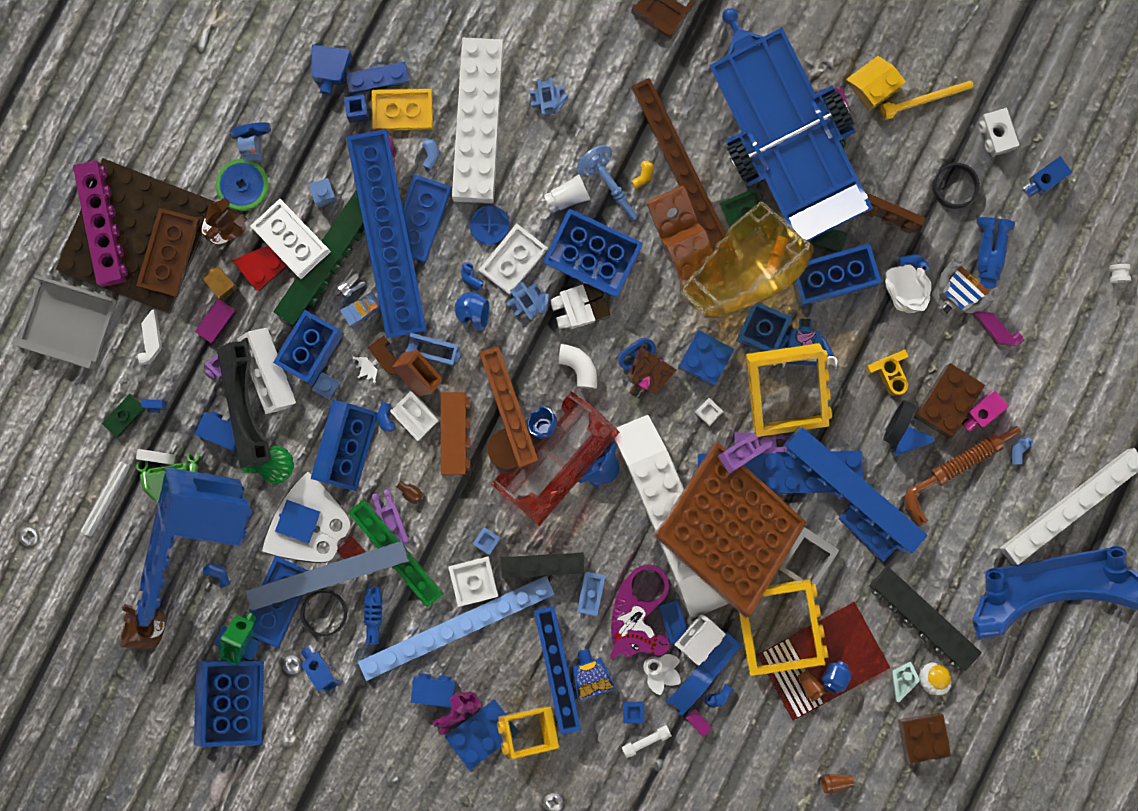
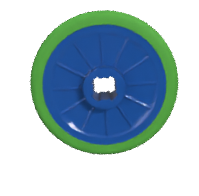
M244 159L233 160L227 163L217 176V195L220 200L225 197L230 202L227 207L233 210L246 211L253 209L266 197L268 192L267 175L264 169L254 161L244 162ZM244 181L246 186L240 189L238 184Z

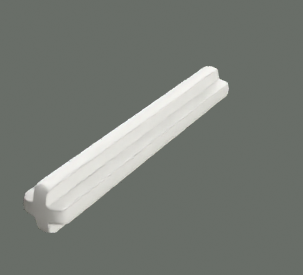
M119 462L81 529V533L90 537L93 535L130 469L128 464Z

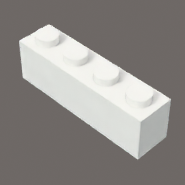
M268 328L248 331L237 338L238 342L248 343L251 358L249 372L265 414L282 411L294 405L296 401L289 386L287 376L283 368L273 363L278 354Z

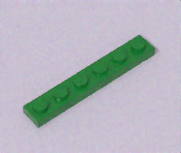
M365 498L348 511V514L377 548L400 542ZM406 548L409 561L394 565L393 567L425 606L428 607L444 593Z

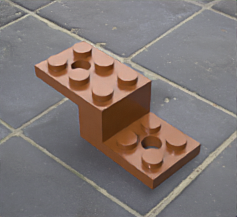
M682 185L646 201L664 251L674 265L686 298L689 300L724 284L725 282L706 231L697 221L685 187ZM671 208H676V215L673 217H668V210ZM702 268L703 274L700 277H694V272Z

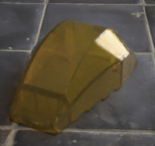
M761 200L730 226L726 231L727 235L722 241L719 240L715 245L716 249L710 257L707 256L704 259L703 266L699 271H695L681 288L680 293L705 318L734 315L788 289L801 276L808 265L814 247Z

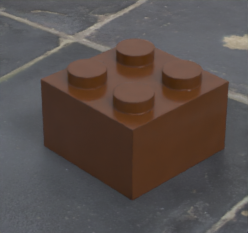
M932 713L898 719L906 762L911 764L951 757L943 714Z

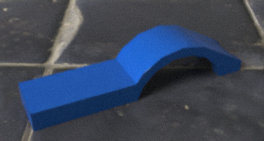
M727 631L721 643L709 653L708 658L699 666L697 665L687 680L666 701L668 705L672 703L680 710L678 713L681 716L697 701L717 674L741 648L742 644Z

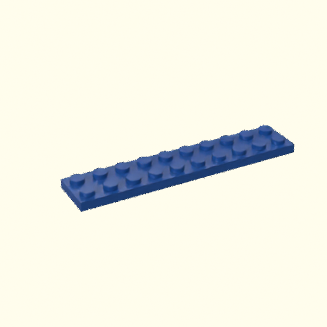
M387 129L346 136L386 338L427 331Z

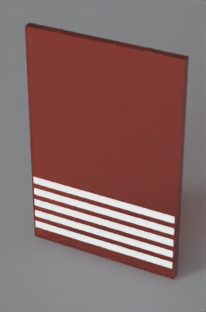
M855 602L818 621V625H823L825 636L821 638L822 646L826 645L828 658H824L825 665L767 673L792 721L891 668ZM812 625L758 653L757 656L761 664L769 665L817 657ZM841 661L849 666L848 670L852 673V678L845 691L836 694L823 688L826 692L823 696L813 702L810 698L807 699L802 684L797 677L798 675L808 670L823 685L821 677L829 663Z

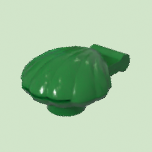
M273 446L269 448L270 462L259 467L242 468V473H258L267 483L277 485L286 482L292 475L294 469L293 456L286 448Z

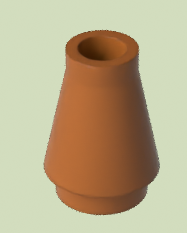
M808 670L797 676L807 699L810 698L812 702L826 693L823 689L825 687Z
M827 774L822 777L823 791L830 795L854 787L852 775Z

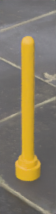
M967 81L898 104L890 102L881 104L882 116L885 120L894 118V115L899 111L972 89L974 83Z

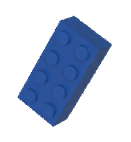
M870 243L791 265L788 269L799 308L873 288L881 283Z

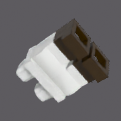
M585 283L562 291L559 296L551 299L550 303L553 311L564 308L566 314L556 318L559 329L568 327L574 329L610 318L611 314L606 299L603 298V291Z

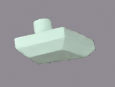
M911 662L892 670L896 701L900 702L920 682Z

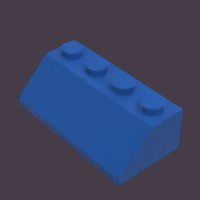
M333 400L310 479L357 491L378 412Z

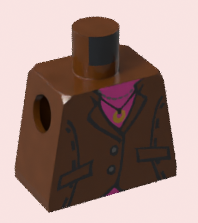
M640 346L628 373V378L635 382L629 393L638 399L641 398L645 390L656 394L674 375L677 369Z

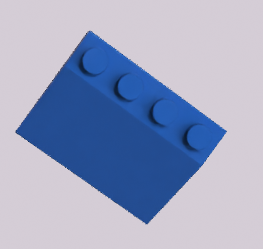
M568 209L543 264L617 298L642 249L643 243L572 209Z
M226 660L196 661L193 745L199 747L262 745L264 661H240L238 666Z

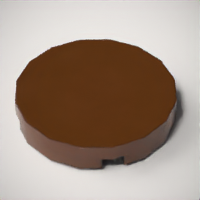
M506 430L497 431L491 436L488 443L490 460L502 469L518 467Z

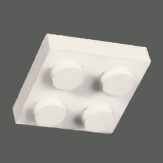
M489 556L448 567L458 607L499 597Z

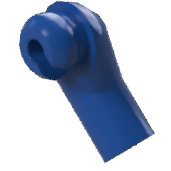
M918 254L899 257V264L902 267L904 265H911L916 270L917 268H922L925 272L929 270L928 262Z
M464 262L460 269L462 281L480 290L484 282L474 276L473 264L471 262Z
M382 402L377 414V421L383 431L392 432L395 429V423L391 422L388 417L391 405Z
M208 563L203 567L204 575L218 578L221 588L231 584L223 566Z
M725 684L720 693L708 694L705 697V703L712 708L724 706L734 689Z

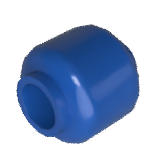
M841 661L829 663L821 677L824 683L823 686L836 694L845 691L852 678V673L848 670L849 666Z

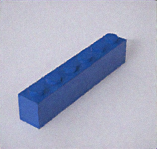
M555 606L536 609L534 614L560 734L581 730Z

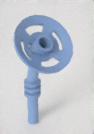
M600 145L591 149L578 162L577 172L583 177L599 173L612 191L611 195L616 199V203H620L631 221L635 220L638 216L627 201L626 194H624L621 187L617 186L605 169V166L612 157L611 148L607 145Z

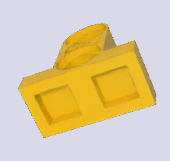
M902 350L864 367L867 375L876 371L879 372L884 386L891 396H900L907 391L908 382L899 364V361L908 357L906 350ZM885 363L892 364V373H888L885 371ZM894 381L901 384L902 389L900 392L893 389Z

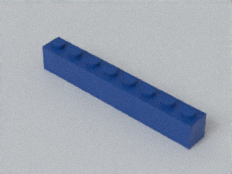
M799 426L784 444L787 448L785 452L793 459L798 457L803 461L801 466L811 473L813 470L819 475L817 479L823 485L827 486L829 484L834 488L832 492L841 500L846 498L850 502L848 506L856 513L861 511L865 515L863 519L871 526L876 524L881 528L879 533L888 540L892 538L897 543L894 546L901 552L905 553L907 551L912 554L928 536L803 427Z

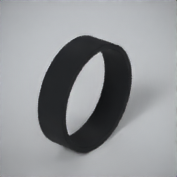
M951 163L944 166L937 173L933 181V193L936 199L943 206L951 209L963 208L970 204L976 198L980 188L976 172L970 166L963 163ZM948 168H961L971 175L975 190L968 202L952 204L940 195L937 182L942 171Z
M905 400L901 402L887 427L884 441L894 446L900 442L913 418L916 405Z
M318 591L309 595L303 602L300 612L301 621L310 633L322 637L330 636L337 633L344 626L347 620V606L338 594L332 591ZM320 593H328L335 596L342 604L344 612L340 626L328 634L312 630L305 620V607L308 601Z

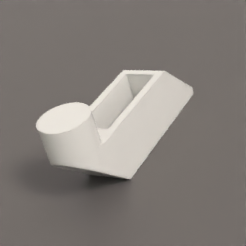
M154 309L150 311L141 323L145 353L138 354L140 366L150 364L162 350L157 311Z

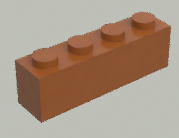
M441 392V475H467V471L471 469L470 458H467V450L471 449V440L467 438V430L471 429V419L467 417V409L471 408V399L467 397L466 392Z

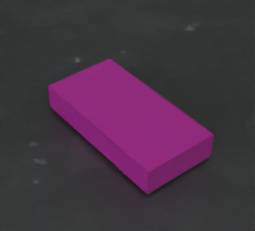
M218 299L195 332L213 344L236 310Z

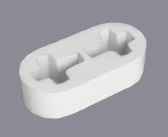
M137 449L136 459L173 465L175 464L176 455Z

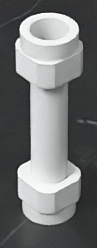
M667 725L658 728L657 732L633 744L631 742L626 744L622 749L627 758L636 755V751L660 739L664 741L671 737Z

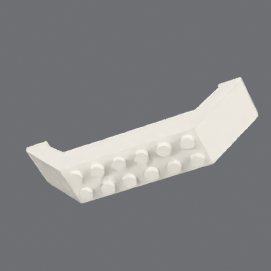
M646 415L610 431L656 533L684 489L665 445L649 415ZM659 542L691 620L699 617L701 613L706 614L729 604Z

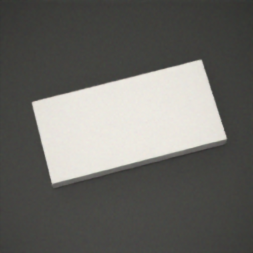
M281 199L274 203L251 225L254 231L300 279L331 252Z

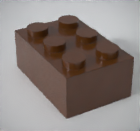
M949 363L943 368L913 417L944 437L952 438L982 392L985 384Z

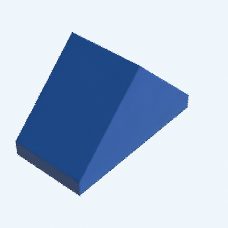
M908 426L900 442L894 446L892 456L894 457L935 442L933 437Z

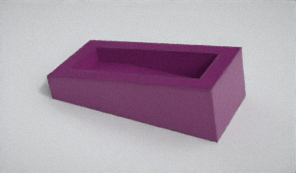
M695 708L685 717L702 737L713 729Z

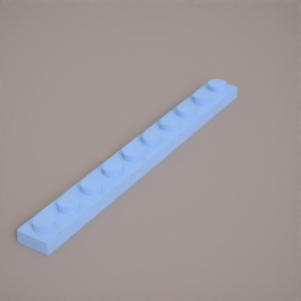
M544 576L358 661L359 666L367 681L555 595L547 576Z

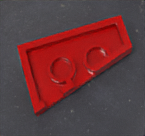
M269 245L231 260L258 292L288 267Z

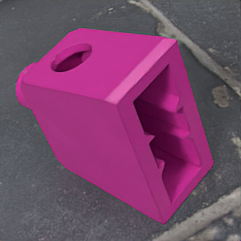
M990 390L972 406L968 413L970 416L962 422V425L968 432L972 431L977 425L983 428L1007 409L1009 405L996 391ZM983 409L985 415L980 418L978 412Z

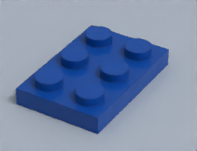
M496 699L492 700L445 736L469 771L499 749L501 743H503L502 734L500 735L497 729V722H499L498 717L507 714ZM508 721L511 738L519 733V730L512 721Z

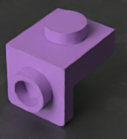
M216 354L209 362L207 361L204 364V373L211 380L215 379L219 382L222 379L218 354Z

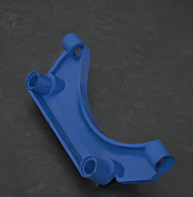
M1119 546L1001 568H991L985 573V590L987 595L981 596L973 617V626L977 638L980 640L1002 636L1017 619L1027 612L1058 601L1077 599L1099 600L1138 610V572L1134 569H1128L1126 565L1127 552Z

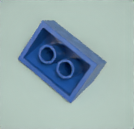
M304 310L273 363L314 386L344 333Z

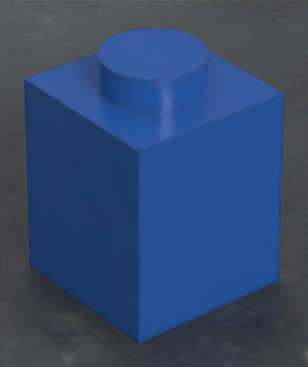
M365 95L344 97L346 116L349 123L370 120Z

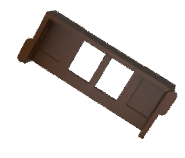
M639 0L636 5L632 6L631 14L671 40L697 0H690L686 6L676 0Z

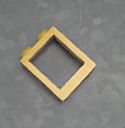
M543 706L498 717L497 729L499 734H502L503 740L501 749L507 759H515L559 748L551 706ZM538 714L544 744L514 751L508 721Z

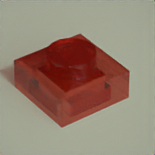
M351 536L337 552L344 559L363 554L366 550Z

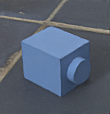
M328 178L309 184L314 202L318 208L338 202L332 183Z

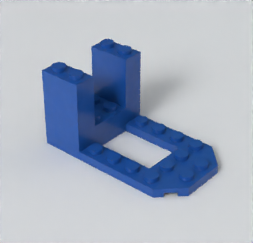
M166 467L140 581L139 591H143L137 605L139 626L148 627L150 621L154 618L155 608L160 606L161 596H159V589L164 588L165 576H163L164 568L168 569L170 556H167L168 549L173 548L174 536L240 546L241 540L246 538L247 527H245L246 519L249 520L251 517L252 507H249L247 499H243L245 488L242 487L240 479Z

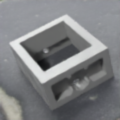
M803 527L779 567L778 571L780 572L778 575L786 581H789V579L793 581L803 580L785 568L802 540L805 539L828 554L811 581V585L815 584L817 586L839 552V549Z

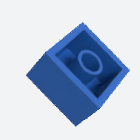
M754 301L736 341L760 352L777 350L792 317Z
M698 330L678 369L714 387L734 348Z

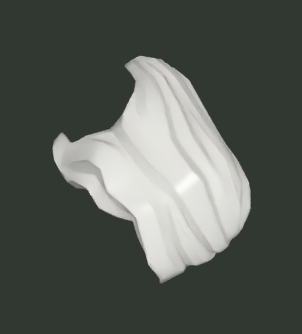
M904 265L903 267L890 268L886 272L885 285L897 310L915 313L924 311L930 301L931 281L922 268H917L916 271L913 266Z

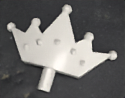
M352 357L359 362L356 368L362 367L357 378L368 375L366 379L373 378V383H376L375 379L378 370L374 366L379 362L375 360L371 363L367 357Z

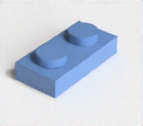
M585 571L577 612L593 616L598 615L605 575Z

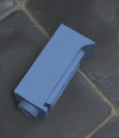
M410 333V341L405 353L417 350L418 343L421 342L450 350L448 359L420 352L425 359L452 367L454 362H459L461 351L458 350V345Z

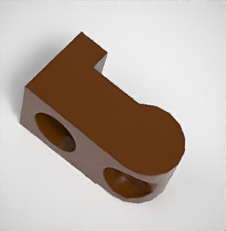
M383 335L367 348L388 374L397 375L392 367L398 358L392 356L386 348L390 343Z

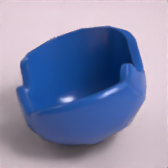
M540 406L539 410L531 412L527 422V429L531 435L540 439L550 437L558 427L557 417L550 408Z

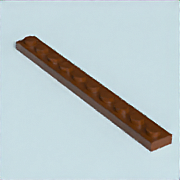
M648 78L631 86L679 187L683 185L687 191L697 221L706 231L718 266L720 267L737 259V255L651 79Z

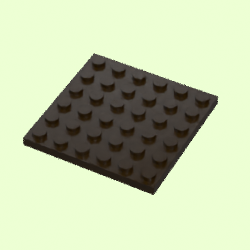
M102 158L101 164L105 166L107 171L106 185H109L111 190L109 201L115 210L113 220L119 229L117 240L118 244H121L123 248L122 264L126 265L128 275L125 276L126 282L101 288L170 314L177 297L136 286L158 210L162 208L200 219L182 280L183 284L203 235L201 228L208 208L215 201ZM93 180L90 189L96 187L97 180ZM101 200L94 202V208H98L101 205ZM81 209L56 270L99 286L96 283ZM101 219L98 222V228L105 225V219ZM105 239L102 242V248H105L109 245V239ZM113 258L106 261V267L113 265Z

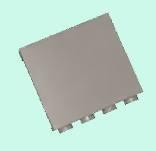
M43 273L42 277L35 275L34 278L38 279L19 337L13 338L12 345L95 370L118 301L112 298V294L103 291L97 294L93 293V289L81 285V288L73 286V282L64 279L61 282L54 281L55 277Z

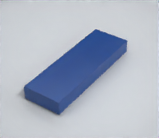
M849 507L838 519L884 562L897 547L894 546L895 544L890 539H886L879 533L880 529L876 525L871 526L863 519L865 515L861 511L856 513Z

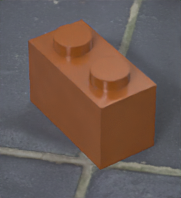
M418 350L402 353L392 367L416 396L432 394L442 381L441 376Z

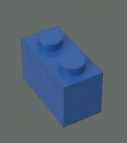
M211 411L208 414L204 412L195 435L230 450L237 451L231 419L227 422L222 419L223 415Z
M419 673V676L413 677L410 703L452 707L450 698L455 694L456 681L451 680V676L439 675V679L431 678V674Z

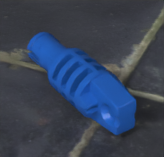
M368 586L366 589L364 601V623L367 625L366 644H379V625L382 623L383 611L380 586Z

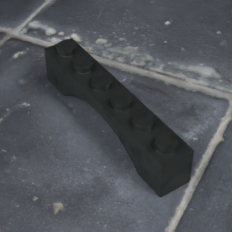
M229 342L218 348L217 354L240 468L259 467L270 462L271 457L268 442L257 427L250 407L248 379L251 358L248 343Z

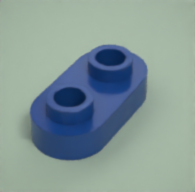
M646 337L638 339L619 354L618 364L624 370L630 371L640 346L642 347L643 344H646V350L655 354V343ZM630 356V361L626 363L625 358Z

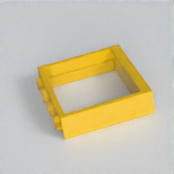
M820 343L746 354L752 424L757 437L795 432L799 426L805 430L829 427L832 411L831 407L828 406V400H831L830 390L826 386V381H829L828 369H825L828 355ZM816 358L821 415L763 423L758 366Z
M810 579L769 585L763 596L806 590L817 657L758 666L749 617L745 618L739 612L750 676L825 665L824 658H828L826 645L822 646L821 638L825 636L823 625H818L817 617H821L819 604H814L813 597H817L816 585H811Z

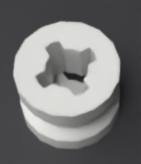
M1130 264L1109 266V270L1112 272L1110 283L1130 282Z

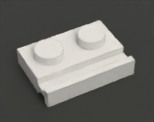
M410 391L390 411L417 441L440 421L413 391Z

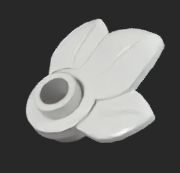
M665 654L660 658L651 656L644 662L643 668L648 675V686L656 694H662L664 684L678 685L681 683L680 676L677 670L674 669L680 660L674 655ZM651 663H657L658 667L656 670L650 669Z

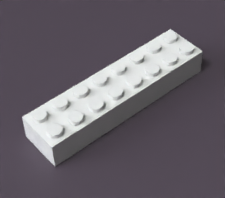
M462 37L452 187L454 202L494 204L503 40Z

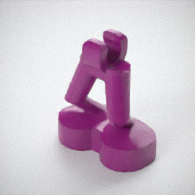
M473 692L455 693L450 698L452 705L451 713L433 722L434 727L439 725L442 727L438 732L440 735L446 734L451 725L465 720L467 711L474 714L481 708V702Z

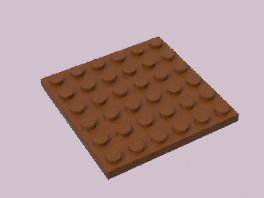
M716 442L703 459L654 537L747 618L753 613L806 521L744 465L728 473L718 457L727 449L719 442Z

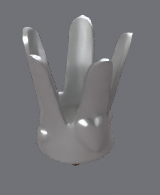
M353 268L345 280L337 285L341 291L337 296L343 293L348 298L352 292L366 285L365 282H361L351 287L358 279V273H354L348 279Z

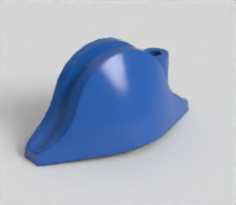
M612 440L588 462L576 480L579 483L589 481L596 488L601 484L612 482L618 476L620 469L616 458L617 444Z

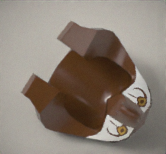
M225 197L220 201L210 204L201 228L205 239L213 244H222L240 237L246 229L245 222L248 219L243 214L238 216L227 207L230 202Z
M124 604L122 611L126 612L123 617L125 624L121 632L119 645L130 649H153L157 647L165 630V613L157 610V614L150 621L151 623H149L148 627L139 626V620L136 617L133 606Z

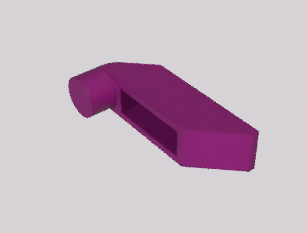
M977 311L972 314L996 344L1018 346L1024 342V338L1019 332L1016 331L1011 335L994 313Z

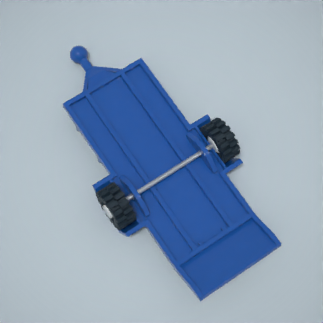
M734 8L725 9L722 19L725 23L730 24L734 35L728 55L709 66L742 131L725 140L728 145L727 150L732 158L731 160L742 180L746 181L748 187L763 179L766 180L798 246L873 209L839 142L856 133L852 127L854 124L853 119L838 91L835 92L832 85L815 94L783 27L766 36L748 32L740 28L737 22L738 12Z

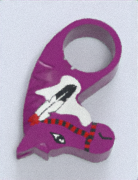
M652 564L641 565L621 585L612 613L611 635L614 648L610 659L615 658L619 654L630 657L638 652H646L659 656L668 651L670 642L667 636L654 633L653 628L645 622V617L665 599L669 590L668 577L660 567ZM642 570H654L664 580V592L654 601H639L633 595V578Z

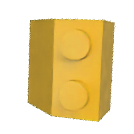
M879 56L846 79V82L869 111H872L899 91L906 83L897 69Z

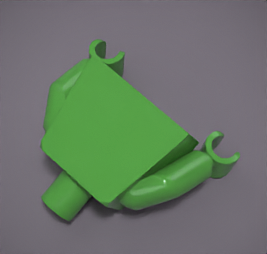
M197 452L195 460H191V453L187 454V459L190 462L189 465L187 462L152 468L151 464L145 461L146 467L142 469V465L137 463L136 468L142 473L140 474L143 491L150 498L156 500L158 504L166 467L198 472V465L196 464L201 460L199 453Z

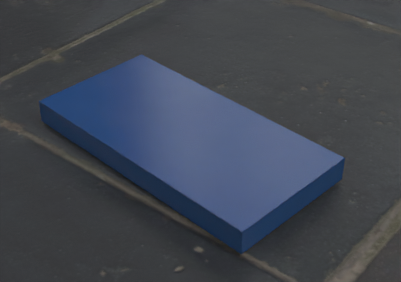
M416 174L413 176L402 209L412 259L426 263L451 195L452 187Z
M275 556L262 585L309 570ZM303 595L253 611L250 610V613L256 617L253 622L255 624L253 637L279 648Z

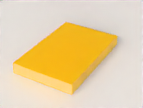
M432 89L372 90V130H433Z

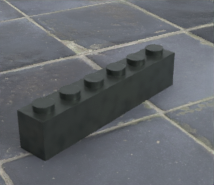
M885 567L869 585L873 589L871 592L878 599L881 600L883 598L887 601L888 604L886 606L895 614L899 612L904 617L902 621L910 628L914 626L919 631L917 635L925 642L929 640L934 645L933 649L940 656L945 655L950 659L948 663L957 671L959 669L966 671L982 654L975 645L889 567Z

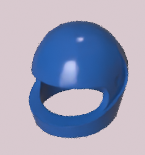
M474 292L462 294L455 303V315L464 325L468 324L470 319H472L476 330H484L489 317V301Z

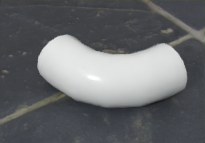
M561 344L559 364L570 366L577 375L576 387L597 389V372L591 358L579 348Z

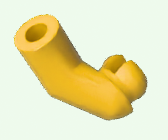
M648 160L643 161L640 165L642 167L641 175L631 181L635 189L642 187L652 180L654 165Z

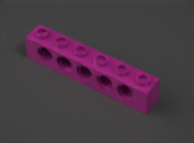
M97 160L73 165L96 283L101 287L126 282L125 276L128 273L126 265L122 264L121 256L124 254L121 244H118L117 240L119 229L113 220L115 210L109 201L111 190L105 181V178H107L106 168ZM93 180H97L96 187L90 189V183ZM101 200V205L98 208H94V202ZM101 219H105V225L98 228V222ZM109 239V245L102 248L103 240ZM113 258V265L106 267V261Z

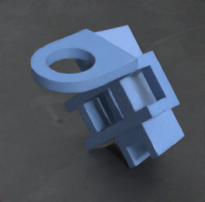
M549 77V81L537 79L538 90L529 91L531 106L533 108L541 107L542 115H557L568 100V95L564 94L565 86L553 87L552 77Z
M522 281L510 290L514 298L509 300L507 304L511 307L515 316L524 311L531 320L533 319L532 316L538 312L545 314L549 295L545 292L542 293L537 287V283L527 288Z

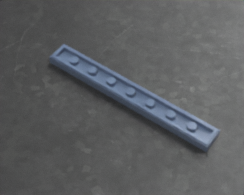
M400 541L247 590L246 594L251 611L407 562L409 558L404 542Z

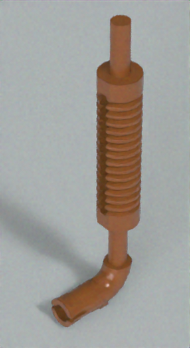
M1015 426L999 437L995 433L990 435L987 439L977 443V445L970 447V449L968 448L967 451L960 453V455L958 454L957 457H953L950 461L948 460L947 463H943L944 465L941 464L940 467L938 466L931 470L932 476L916 486L912 485L905 494L904 503L906 506L905 510L909 512L915 524L919 527L923 525V522L926 523L928 521L919 507L920 503L917 497L920 492L935 483L939 486L944 485L948 480L954 479L958 474L961 475L968 468L971 469L977 465L978 462L981 463L988 457L1004 449L1003 443L1021 433L1020 428Z

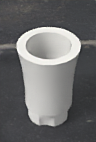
M579 174L544 195L552 213L559 209L561 211L580 202L591 200Z

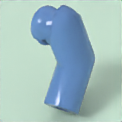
M426 139L423 141L422 147L425 148L428 156L422 166L431 170L439 158V150L434 140Z
M1022 437L1013 444L1012 464H1023L1022 453L1028 448L1033 447V440L1031 438Z

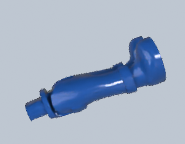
M978 217L976 223L984 230L978 252V271L980 274L978 278H981L980 283L985 288L993 289L996 287L997 280H1000V274L1005 264L1009 237L1007 234L1015 228V222L1007 219H999L997 221L998 234L996 235L995 249L992 251L997 219Z

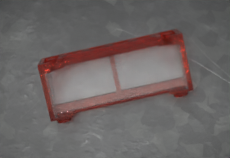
M572 391L562 402V410L565 414L557 422L558 427L554 434L543 439L535 448L538 462L518 468L513 475L504 472L491 484L539 526L620 433L597 409Z

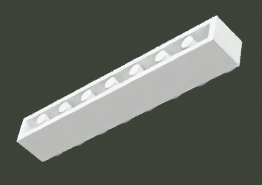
M1135 448L1125 450L999 548L1011 565L1020 564L1138 472L1137 450Z

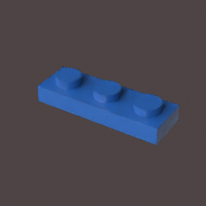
M405 61L346 73L350 95L409 83Z

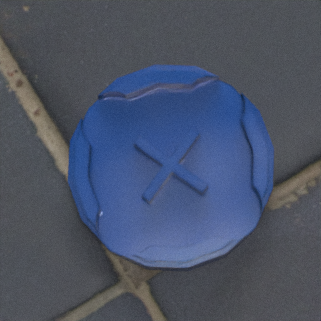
M268 122L246 124L232 128L230 134L233 139L237 140L238 137L252 135L259 137L270 133L271 126Z
M482 206L475 210L471 216V234L476 241L483 245H497L509 233V218L505 211L498 206Z

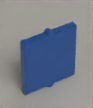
M286 500L283 511L279 514L280 519L275 532L309 544L314 530L317 529L316 524L321 512Z

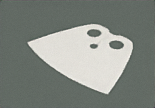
M307 472L294 485L278 508L266 535L262 551L297 560L311 562L330 561L338 550L337 543L339 539L345 537L350 529L349 518L331 494L318 481L310 479L311 474ZM286 500L321 512L316 524L320 527V531L318 533L313 532L309 544L275 532L280 519L279 514L282 513ZM333 519H339L342 522V529L338 532L330 529L329 524ZM321 541L327 542L330 546L326 554H320L317 551V545Z

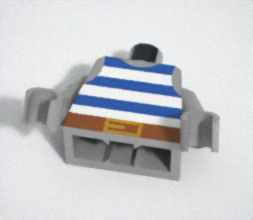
M959 252L954 254L952 262L947 265L940 277L939 288L941 292L939 296L944 302L938 310L945 316H948L953 310L958 314L962 312L971 314L982 311L992 304L993 300H999L1003 296V294L999 297L994 295V291L999 287H994L991 291H988L963 268L962 265L965 262V257L962 261L955 259Z

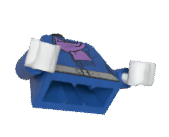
M799 319V330L793 329L784 335L778 349L820 343L828 355L825 369H828L830 364L834 365L835 369H837V358L834 357L829 343L821 335L820 331L811 330V319ZM812 358L782 363V368L785 367V364L817 366V360Z

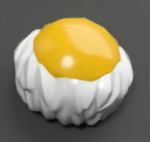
M932 662L926 664L920 671V685L929 694L943 695L950 690L951 674L946 667Z

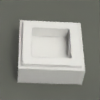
M710 398L695 411V414L708 426L723 413Z

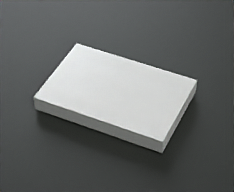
M516 223L481 266L479 272L511 296L510 290L526 278L547 252L548 248Z

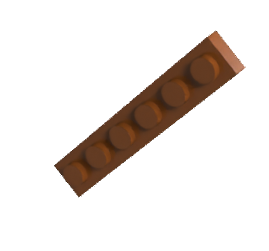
M499 346L480 352L479 354L518 468L538 462Z

